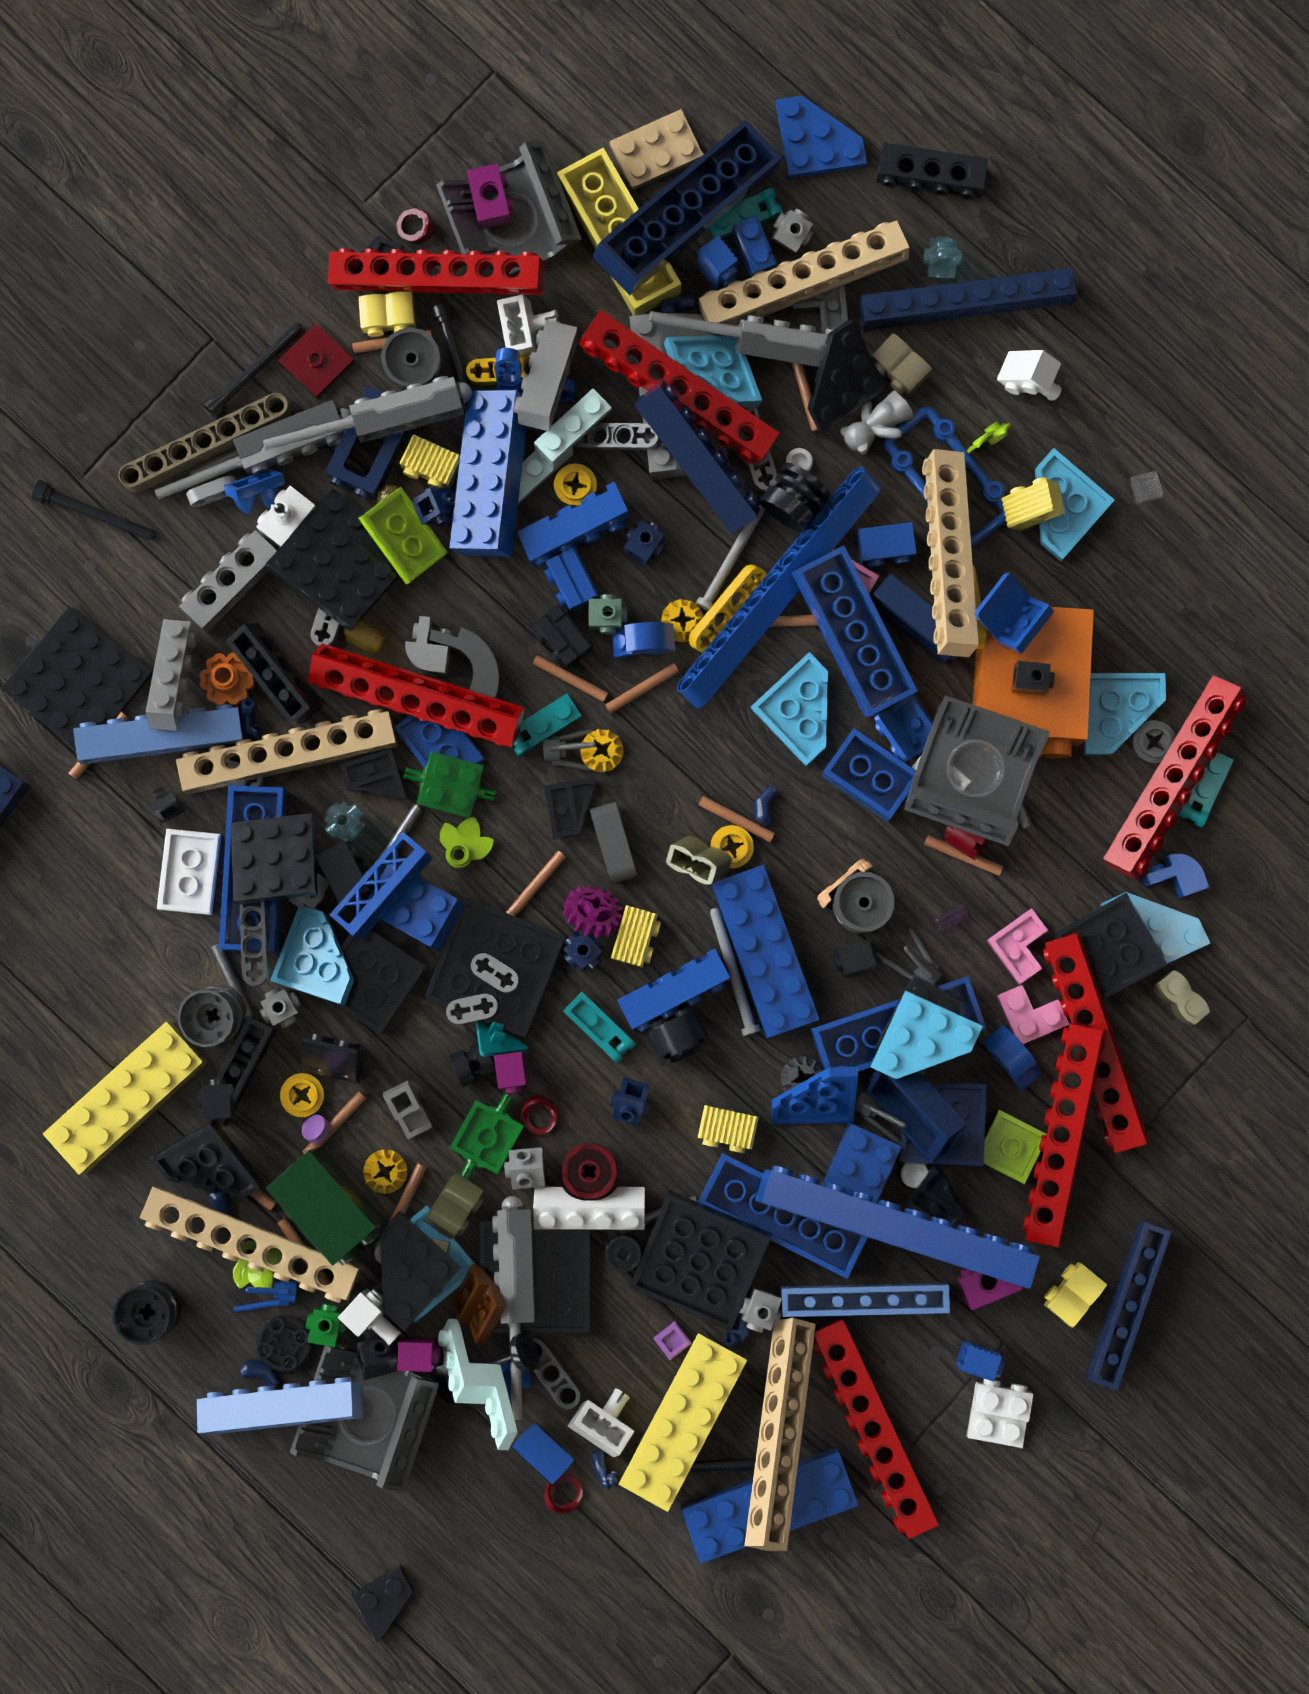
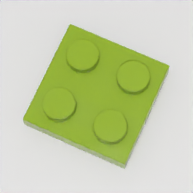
M998 1110L985 1135L984 1164L1025 1184L1041 1152L1039 1151L1042 1135L1047 1134Z

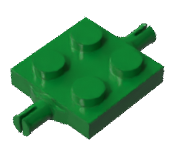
M431 751L427 765L422 772L407 767L405 772L415 774V776L404 774V779L419 782L420 792L416 804L468 818L471 816L473 804L477 798L493 802L494 797L484 793L491 795L496 793L495 790L480 787V778L484 765Z
M505 1093L497 1107L487 1106L475 1100L450 1146V1149L461 1154L467 1161L460 1175L470 1181L476 1167L486 1168L498 1174L509 1155V1150H512L524 1125L513 1120L506 1113L514 1098L510 1096L507 1100L509 1095Z

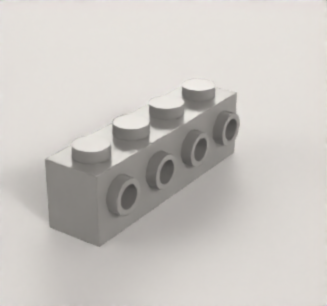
M546 320L544 329H539L536 338L538 348L536 352L531 353L529 359V368L531 369L529 375L525 374L522 380L521 389L524 391L522 397L518 396L515 402L514 412L518 413V424L550 431L578 343V327Z
M163 619L146 707V716L150 729L177 731L179 718L183 717L184 702L182 701L183 696L187 695L188 692L187 674L192 670L193 659L191 653L192 649H195L197 634L192 631L190 621Z

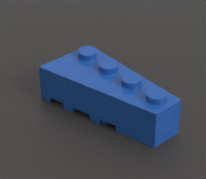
M615 482L607 485L608 491L601 495L593 492L585 496L580 506L568 505L556 513V518L552 519L551 516H547L518 531L519 541L531 566L536 564L538 567L544 566L547 560L560 553L562 554L572 548L577 550L576 546L585 542L587 545L595 543L601 539L600 535L609 531L611 534L623 530L626 527L625 524L629 523L628 510Z
M716 949L707 952V955L686 963L680 969L663 975L655 982L648 983L617 1001L632 1030L638 1028L639 1032L653 1024V1019L661 1015L663 1019H666L678 1012L676 1007L684 1003L689 1007L703 1000L701 994L709 990L714 994L726 988L725 982L730 979V976Z

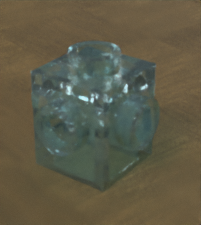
M947 236L930 238L929 248H924L923 264H927L928 277L955 279L956 266H961L962 250H958L957 240Z
M337 802L326 811L327 816L324 820L328 825L325 827V830L334 840L339 837L342 841L349 840L351 842L363 832L361 829L365 824L361 821V818L364 815L354 803L349 807L345 802L342 804ZM343 816H346L347 823L345 825H339L338 820Z

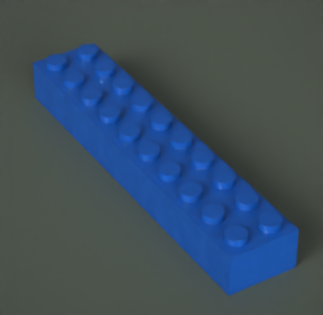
M773 1165L772 1170H764L755 1199L757 1202L1028 1289L1031 1288L1040 1256L1032 1254L1033 1248L1014 1242H1011L1010 1246H1006V1239L985 1233L982 1238L979 1237L980 1231L961 1225L954 1229L952 1228L953 1222L933 1216L931 1221L926 1220L927 1214L913 1209L905 1208V1212L899 1211L900 1205L879 1199L878 1204L872 1202V1196L853 1191L852 1195L845 1194L847 1188L826 1182L825 1187L819 1185V1179L800 1174L798 1179L792 1177L793 1171Z

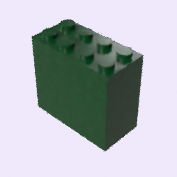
M324 1148L308 1150L266 1187L267 1191L332 1266L337 1263L344 1265L356 1258L365 1250L363 1246L375 1241L380 1236L383 1226L387 1223L386 1219Z

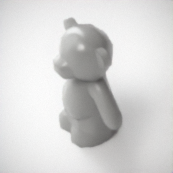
M893 391L873 411L870 401L864 404L861 408L862 422L844 426L840 429V433L850 449L864 455L868 452V448L871 447L875 436L882 438L901 437L902 431L899 428H895L896 424L910 421L914 418V415L906 400L896 391Z

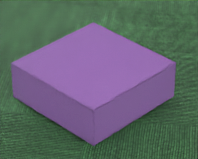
M676 1321L653 1337L669 1360L692 1344Z

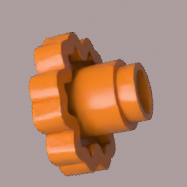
M233 652L227 657L222 653H217L214 657L209 658L206 661L207 669L202 670L199 674L201 679L200 687L207 691V699L218 706L225 705L228 702L232 706L240 705L244 699L249 697L247 690L255 687V678Z

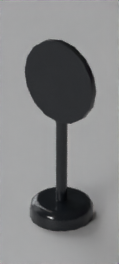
M520 1333L513 1336L510 1341V1355L487 1363L500 1364L502 1366L513 1361L520 1371L531 1372L537 1369L539 1365V1353L533 1339L526 1333ZM442 1359L436 1367L434 1381L439 1383L438 1395L449 1404H464L455 1403L453 1392L449 1390L448 1371L444 1368Z

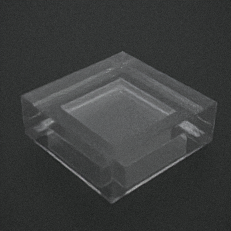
M1157 471L1133 476L1129 479L1136 505L1163 498L1164 495Z

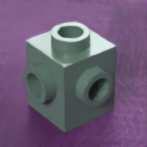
M600 595V599H589V630H600V634L613 635L616 634V630L622 629V623H627V607H622L621 599H616L615 595ZM606 613L612 614L611 616H604Z

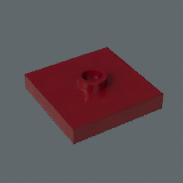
M316 323L278 360L317 399L355 362Z

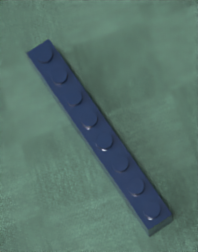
M1073 268L861 295L859 310L862 331L1072 304L1077 290Z

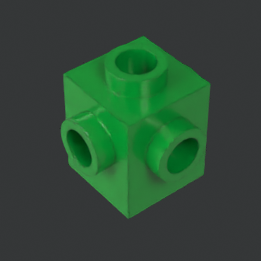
M322 1303V1307H316L313 1313L309 1312L306 1322V1329L310 1330L308 1343L330 1347L338 1345L340 1335L344 1336L347 1328L338 1319L343 1312L338 1311L339 1306ZM324 1320L329 1322L330 1328L324 1326Z

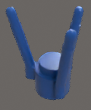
M291 1278L289 1282L280 1280V1282H275L274 1288L247 1287L245 1290L247 1293L273 1294V1298L277 1300L235 1306L233 1310L238 1312L279 1305L289 1306V1302L296 1303L298 1281L291 1280Z

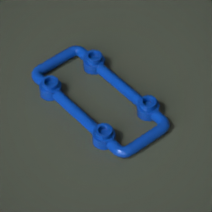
M923 407L913 414L914 418L912 420L903 421L895 428H899L903 435L923 419L928 418L934 425L933 435L938 441L947 442L953 451L964 452L965 466L982 486L984 501L989 504H996L1002 512L971 536L972 548L1007 523L1001 500L1005 493L1004 487L1000 482L991 481L972 456L967 453L965 447L954 435L955 425L951 420L942 419L933 408ZM884 438L883 444L886 451L892 457L891 466L893 470L900 474L904 473L925 499L924 487L926 483L913 468L912 455L908 451L898 449L894 444V441L898 438Z

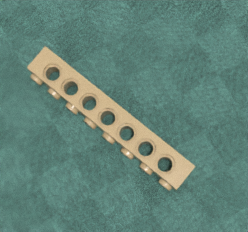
M897 220L891 223L884 222L871 231L858 232L843 242L836 241L820 251H810L795 261L782 262L776 268L767 272L759 271L752 278L744 281H734L719 291H709L699 298L700 311L705 321L738 326L740 319L747 320L748 315L764 317L792 306L794 303L802 302L822 292L830 291L840 285H845L908 260L909 245ZM873 245H880V246H882L883 248H882V249H879V250H875V249L872 248V246H873ZM853 254L858 256V258L848 259L847 256ZM825 264H830L834 267L831 269H824L822 266ZM800 274H807L809 277L806 279H800L797 276ZM775 284L784 285L781 289H776L772 286ZM752 293L760 295L758 298L755 299L748 297V295ZM727 303L735 305L733 308L723 307Z
M933 449L929 457L923 462L922 473L926 475L924 497L928 502L925 518L926 522H929L927 544L931 546L929 569L932 570L933 579L930 591L934 595L932 617L936 619L934 643L937 644L939 655L970 657L979 643L977 617L975 616L976 603L964 452Z
M383 709L369 711L368 716L357 718V715H350L341 718L342 722L331 724V721H324L315 724V728L305 730L304 727H297L288 730L289 734L278 736V733H271L262 736V740L252 742L251 739L237 741L235 743L236 746L225 748V745H218L209 748V752L199 754L198 751L184 753L182 755L183 758L176 759L182 791L189 795L228 786L223 784L228 781L255 780L257 778L254 775L264 778L398 747L389 711L384 712ZM363 727H372L373 734L371 737L364 739L359 736L360 730ZM343 732L347 735L346 741L343 744L337 745L333 743V738L337 733ZM319 739L320 746L314 751L307 749L309 740ZM284 745H293L294 750L290 756H281L280 751ZM258 751H266L267 757L263 762L257 763L254 761V756ZM234 756L240 757V764L237 768H228L227 760ZM208 762L213 763V771L208 775H203L201 772L202 766Z
M152 1187L140 1215L141 1219L146 1220L145 1226L157 1231H161L162 1227L172 1231L170 1236L182 1241L191 1238L198 1241L196 1246L210 1252H212L213 1248L223 1251L222 1257L235 1262L241 1258L249 1262L248 1267L263 1272L264 1268L275 1272L273 1277L279 1280L289 1282L290 1278L300 1282V1288L313 1293L316 1289L326 1292L325 1298L338 1303L341 1302V1299H349L361 1270L360 1267L350 1263L344 1265L337 1263L332 1266L320 1251L159 1187ZM172 1207L179 1211V1219L175 1223H171L167 1219V1211ZM197 1217L202 1218L205 1222V1228L201 1233H196L192 1228V1223ZM223 1227L227 1228L231 1233L230 1240L225 1244L221 1243L218 1239V1232ZM247 1238L254 1239L257 1245L256 1250L252 1254L245 1252L243 1248V1243ZM273 1248H278L282 1252V1260L278 1264H274L269 1260V1252ZM299 1258L305 1259L308 1263V1269L304 1274H299L294 1269L295 1261ZM325 1268L330 1269L334 1274V1279L330 1284H324L320 1280V1273Z
M795 1318L780 1319L777 1326H773L744 1545L765 1551H787L816 1325Z

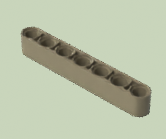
M280 393L265 396L125 464L119 471V480L131 493H140L235 447L233 439L290 417L291 407L287 399ZM281 403L284 405L281 412H271L275 404ZM251 416H260L258 423L254 425L248 424V419ZM235 427L236 431L232 436H224L226 428ZM203 439H212L209 447H199ZM180 450H187V456L184 459L176 460V454ZM163 462L161 470L157 472L152 471L154 463ZM138 473L139 478L135 483L130 484L127 482L131 474Z

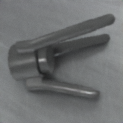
M591 729L563 736H552L551 739L544 740V760L552 761V766H566L595 773H607L594 771L585 764L562 760V758L567 757V750L596 747L597 744L595 742L566 744L567 740L580 738L593 732Z
M909 928V933L926 960L922 962L908 946H905V952L918 966L913 972L919 977L935 984L942 976L937 970L939 966L933 961L914 929ZM874 953L876 958L910 980L912 976L910 972L880 953Z
M863 1091L855 1105V1111L860 1113L859 1117L867 1120L894 1143L901 1146V1140L873 1117L877 1114L902 1128H906L907 1124L879 1109L880 1107L867 1092Z

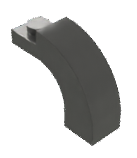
M462 627L458 637H455V632L448 629L432 630L429 638L431 644L448 646L451 651L464 655L473 666V680L470 690L498 699L501 685L500 672L489 646L475 633Z

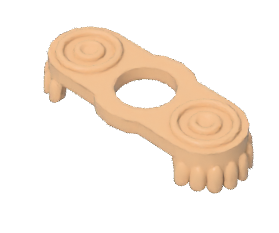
M864 858L857 861L849 868L847 873L818 895L817 900L821 907L824 909L831 901L829 893L856 870L865 872L873 866Z

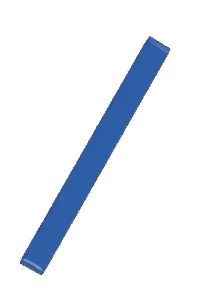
M864 467L856 468L848 475L816 514L806 531L797 537L679 681L677 691L695 708L704 706L798 593L800 589L791 572L831 552L879 494L881 485Z

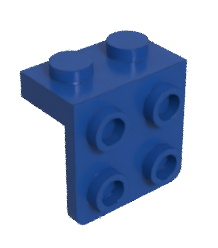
M1005 573L976 609L975 616L1000 645L1022 654L1053 614L1054 610L1050 605L1030 597L1012 574Z
M915 694L904 698L891 709L881 712L874 717L877 722L875 726L878 732L888 738L892 744L891 750L897 758L906 762L923 752L933 720Z

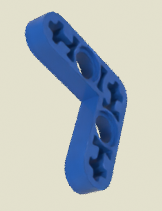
M513 348L497 350L495 358L497 390H516L523 394L524 390L521 389L523 377L520 353ZM566 379L559 402H569L575 398L576 385L574 381Z

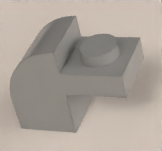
M420 616L419 623H414L413 639L417 640L416 642L405 641L406 653L413 666L420 672L427 675L447 677L450 649L448 646L430 644L429 638L433 622L431 617Z
M409 1080L383 1092V1097L394 1119L398 1120L407 1139L432 1128V1123Z

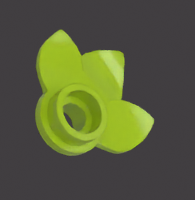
M998 421L991 424L984 430L985 434L976 439L973 445L968 448L967 453H970L975 448H979L986 441L990 445L997 443L1009 434L1007 430L1012 425L1010 423L999 424Z
M475 817L464 820L457 829L449 823H444L440 831V842L447 849L446 860L454 868H464L472 860L483 859L493 847L494 840L492 838L480 837V826ZM458 850L464 852V858L461 860H457L454 857L455 852Z
M254 1240L243 1243L245 1252L248 1249L256 1250L257 1245ZM276 1248L271 1249L269 1260L274 1264H278L282 1260V1253ZM241 1258L238 1259L233 1269V1278L239 1288H243L249 1283L254 1287L272 1288L273 1271L264 1268L263 1272L248 1267V1261Z

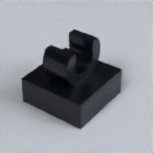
M163 787L153 791L156 801L150 803L149 806L161 824L186 812L182 802L174 792L168 794Z

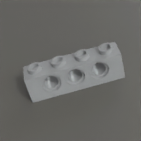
M256 530L252 534H245L238 543L240 546L233 553L228 552L219 562L221 565L214 572L209 571L200 581L202 584L195 591L190 590L181 600L183 603L179 607L206 633L269 571L265 568V564L277 550ZM248 555L254 556L252 565L248 567L242 566L244 557ZM229 574L235 575L233 584L229 586L223 585L225 576ZM210 593L216 594V600L213 604H204L206 595Z

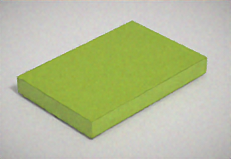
M402 487L396 489L358 518L405 584L413 581L448 554L430 526L421 525L415 507Z

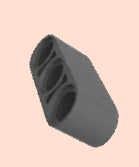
M616 802L589 809L611 884L637 877Z
M538 1336L531 1337L543 1349L542 1355L539 1356V1365L537 1369L533 1370L561 1408H574L579 1403L581 1397V1390L547 1342ZM553 1365L558 1368L559 1376L556 1379L551 1380L545 1376L544 1369L547 1366ZM565 1388H571L575 1391L576 1398L571 1402H566L561 1398L560 1392Z

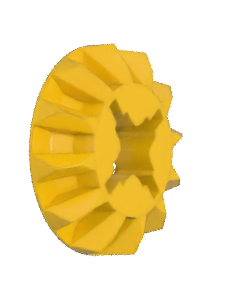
M582 464L564 466L556 474L554 480L556 495L561 502L568 505H581V502L585 499L584 497L595 492L597 488L595 475L588 467ZM576 475H578L579 484L583 485V487L578 488L575 495H573L572 488L567 484L573 483Z
M679 599L670 602L665 610H663L661 622L673 624L675 641L688 642L690 633L704 616L701 608L693 601ZM681 610L685 613L686 618L694 619L686 622L685 631H682L680 623L673 621L679 618Z
M597 729L588 733L582 743L596 742L601 746L611 743L607 748L608 757L603 754L593 757L597 752V747L580 749L581 758L590 769L597 772H607L617 767L623 757L622 742L619 736L610 730Z
M735 825L722 827L712 837L710 847L724 849L728 845L727 836H730L733 843H743V845L736 849V858H734L730 851H725L732 858L730 868H739L746 864L753 854L754 844L752 837L742 827Z
M299 1073L292 1075L284 1082L280 1091L282 1106L293 1116H310L321 1107L324 1101V1088L319 1080L310 1074ZM310 1086L311 1088L308 1090L307 1096L311 1103L301 1100L294 1104L298 1097L294 1087L305 1090Z
M392 1150L374 1152L365 1161L363 1174L366 1184L378 1193L387 1194L395 1192L406 1180V1162L401 1155ZM379 1161L385 1167L395 1165L392 1171L389 1172L392 1182L385 1176L375 1178L381 1171Z

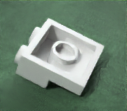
M984 1379L983 1382L976 1381L967 1437L1023 1448L1026 1424L1030 1418L1033 1393L1027 1391L1028 1386L1011 1383V1388L1000 1386L1001 1381L994 1380V1382Z

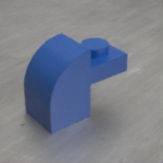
M633 623L624 625L625 628L616 630V634L612 635L614 658H625L637 654L658 655L676 650L674 626L672 623Z
M1171 854L1164 857L1166 868L1162 863L1148 869L1149 874L1142 876L1145 887L1171 878L1178 898L1209 888L1200 864L1192 857L1184 854Z
M1004 1025L982 1042L993 1059L1006 1070L1014 1084L1021 1091L1042 1075L1031 1053Z

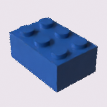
M853 728L823 771L821 777L888 822L909 793L916 770Z
M393 864L386 866L380 880L389 879L393 875ZM416 877L380 919L440 952L466 904L427 881ZM375 887L368 900H371L375 895Z
M849 1123L821 1186L825 1187L826 1182L847 1188L845 1194L852 1195L853 1191L872 1196V1202L877 1203L901 1146Z

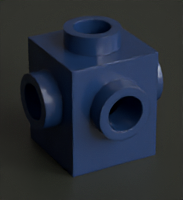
M432 486L425 489L421 495L412 500L421 525L437 524L438 527L452 522L455 495L452 493L451 488Z
M642 520L638 526L633 525L626 535L628 542L624 546V553L647 567L654 556L658 558L666 546L663 543L664 534L661 533L662 528L651 521L647 524Z
M575 932L565 941L568 946L564 948L567 953L564 958L574 970L578 966L582 971L586 968L592 970L602 961L599 956L603 954L600 949L603 944L594 937L593 933L586 937L584 932L581 934ZM581 945L588 947L586 955L578 953V948Z
M624 1077L620 1091L614 1090L610 1106L615 1107L612 1118L638 1126L641 1115L647 1117L651 1101L646 1099L650 1085Z

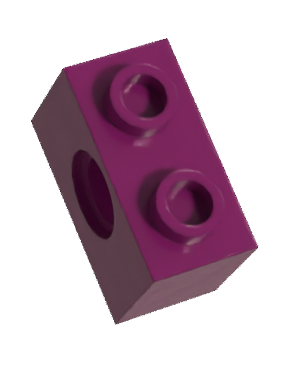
M498 163L466 170L480 230L511 223L509 214L514 213L511 197L505 198L504 188H508L505 172H499ZM490 192L498 194L494 200H487L484 197Z
M524 1052L494 1056L498 1089L505 1088V1094L522 1092L523 1086L529 1085Z
M966 1268L960 1270L961 1275L956 1277L970 1310L977 1309L1022 1290V1286L995 1278L992 1287L984 1288L981 1284L984 1274Z
M403 1337L398 1342L397 1371L431 1372L441 1362L442 1347L437 1345V1338Z

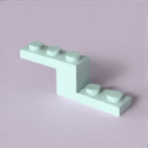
M594 389L590 390L553 424L550 431H546L534 442L535 451L522 465L518 505L573 455L572 446L612 410V407Z
M448 1319L443 1330L439 1332L438 1343L443 1350L444 1368L448 1371L449 1390L453 1392L455 1403L486 1404V1414L489 1415L491 1421V1435L495 1438L497 1449L509 1450L518 1432L501 1365L469 1363L460 1323H458L457 1319Z

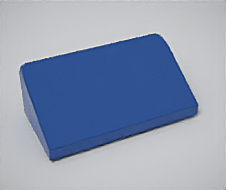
M534 1422L512 1445V1448L551 1484H554L574 1461L560 1445Z

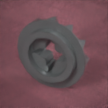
M1157 720L1147 721L1136 730L1133 736V749L1139 758L1148 763H1161L1176 738L1175 733L1164 722ZM1161 734L1162 736L1158 741L1160 748L1153 747L1147 750L1146 748L1150 743L1147 736L1154 738Z
M804 1056L788 1061L781 1072V1084L784 1091L786 1092L801 1084L791 1083V1081L799 1076V1066L804 1074L813 1073L815 1076L823 1070L818 1062Z

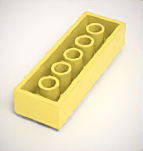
M604 147L557 172L565 197L595 250L601 240L638 210L636 203ZM670 263L666 264L630 296L612 278L633 316L642 315L659 306L663 299L676 297L681 294V282Z
M166 1021L49 1127L43 1135L79 1175L87 1174L209 1062L183 1036L182 1032L173 1022Z
M698 1333L619 1485L668 1512L747 1360Z

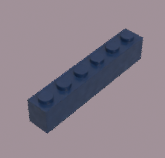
M662 380L640 396L634 406L730 533L733 534L758 517L760 502L754 493H749L743 486L744 481L737 471L733 472L728 466V459L720 449L716 450L711 443L712 438L705 428H700L695 422L696 417L693 411L688 406L684 407L678 399L679 394L675 387L671 384L668 385L665 380Z
M1143 1221L1138 1222L1085 1377L1088 1380L1118 1391L1171 1231Z

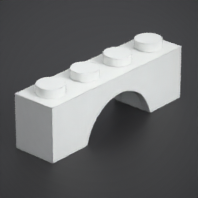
M535 1187L533 1203L534 1229L644 1230L645 1187H617L609 1196L591 1201L576 1199L568 1195L563 1187Z

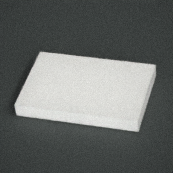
M166 829L157 910L204 915L213 914L221 834Z

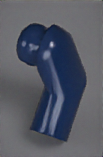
M687 295L663 299L659 309L661 313H675V311L693 309L695 308L694 296Z
M246 698L241 702L242 733L247 738L256 739L261 733V727L255 724V701Z
M771 785L753 803L754 818L757 823L764 827L769 826L773 822L769 804L779 795Z
M218 1190L214 1193L210 1192L208 1199L212 1202L213 1209L230 1216L232 1208L228 1195Z
M740 1311L736 1318V1325L724 1336V1343L728 1347H739L751 1333V1329L747 1328L748 1322L741 1319L743 1314Z
M250 1359L245 1361L240 1367V1374L245 1379L250 1377L262 1378L267 1386H275L281 1382L275 1371L262 1362V1360Z
M603 1450L591 1452L594 1471L602 1487L611 1489V1487L618 1486V1473L615 1471L609 1473L605 1452Z

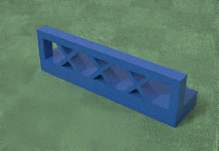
M402 832L332 911L330 916L351 935L362 940L434 857L420 847L406 833ZM404 841L415 849L408 858L398 859V848ZM393 864V875L389 879L380 880L379 870L383 865ZM375 885V895L373 898L361 901L362 889L365 886ZM356 906L357 916L348 924L340 915L347 907Z

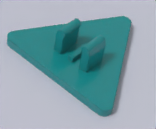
M481 1020L475 1021L481 1056L489 1057L526 1052L527 1046L502 1030L504 1024L493 1022L491 1025Z

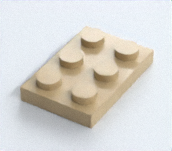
M682 109L610 141V147L632 191L693 164L703 155Z

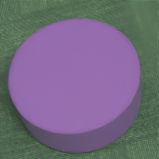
M321 1115L309 1117L302 1127L303 1137L313 1144L322 1142L330 1131L329 1122Z

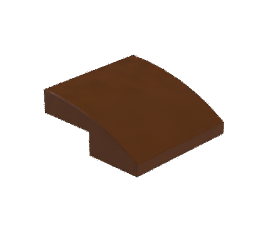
M472 1264L452 1301V1306L458 1323L469 1324L475 1344L486 1345L506 1308V1304L491 1278L477 1264Z

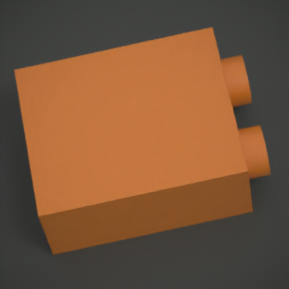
M1051 607L1054 610L1053 614L1022 654L1000 645L986 629L985 646L983 649H976L973 705L1050 731L1040 757L1070 758L1072 746L1079 747L1088 737L1094 610ZM1019 660L1051 664L1050 672L1055 673L1053 688H1049L1045 695L1012 692L1015 663ZM985 744V753L997 755L990 746Z

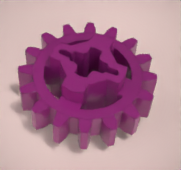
M588 884L586 889L580 885L576 891L571 890L563 906L565 907L563 915L569 917L568 924L576 925V932L582 929L584 930V936L587 937L589 933H593L594 937L598 939L600 933L608 937L610 932H616L623 918L621 915L623 907L617 906L618 898H610L611 891L603 893L601 886L594 890L591 884Z

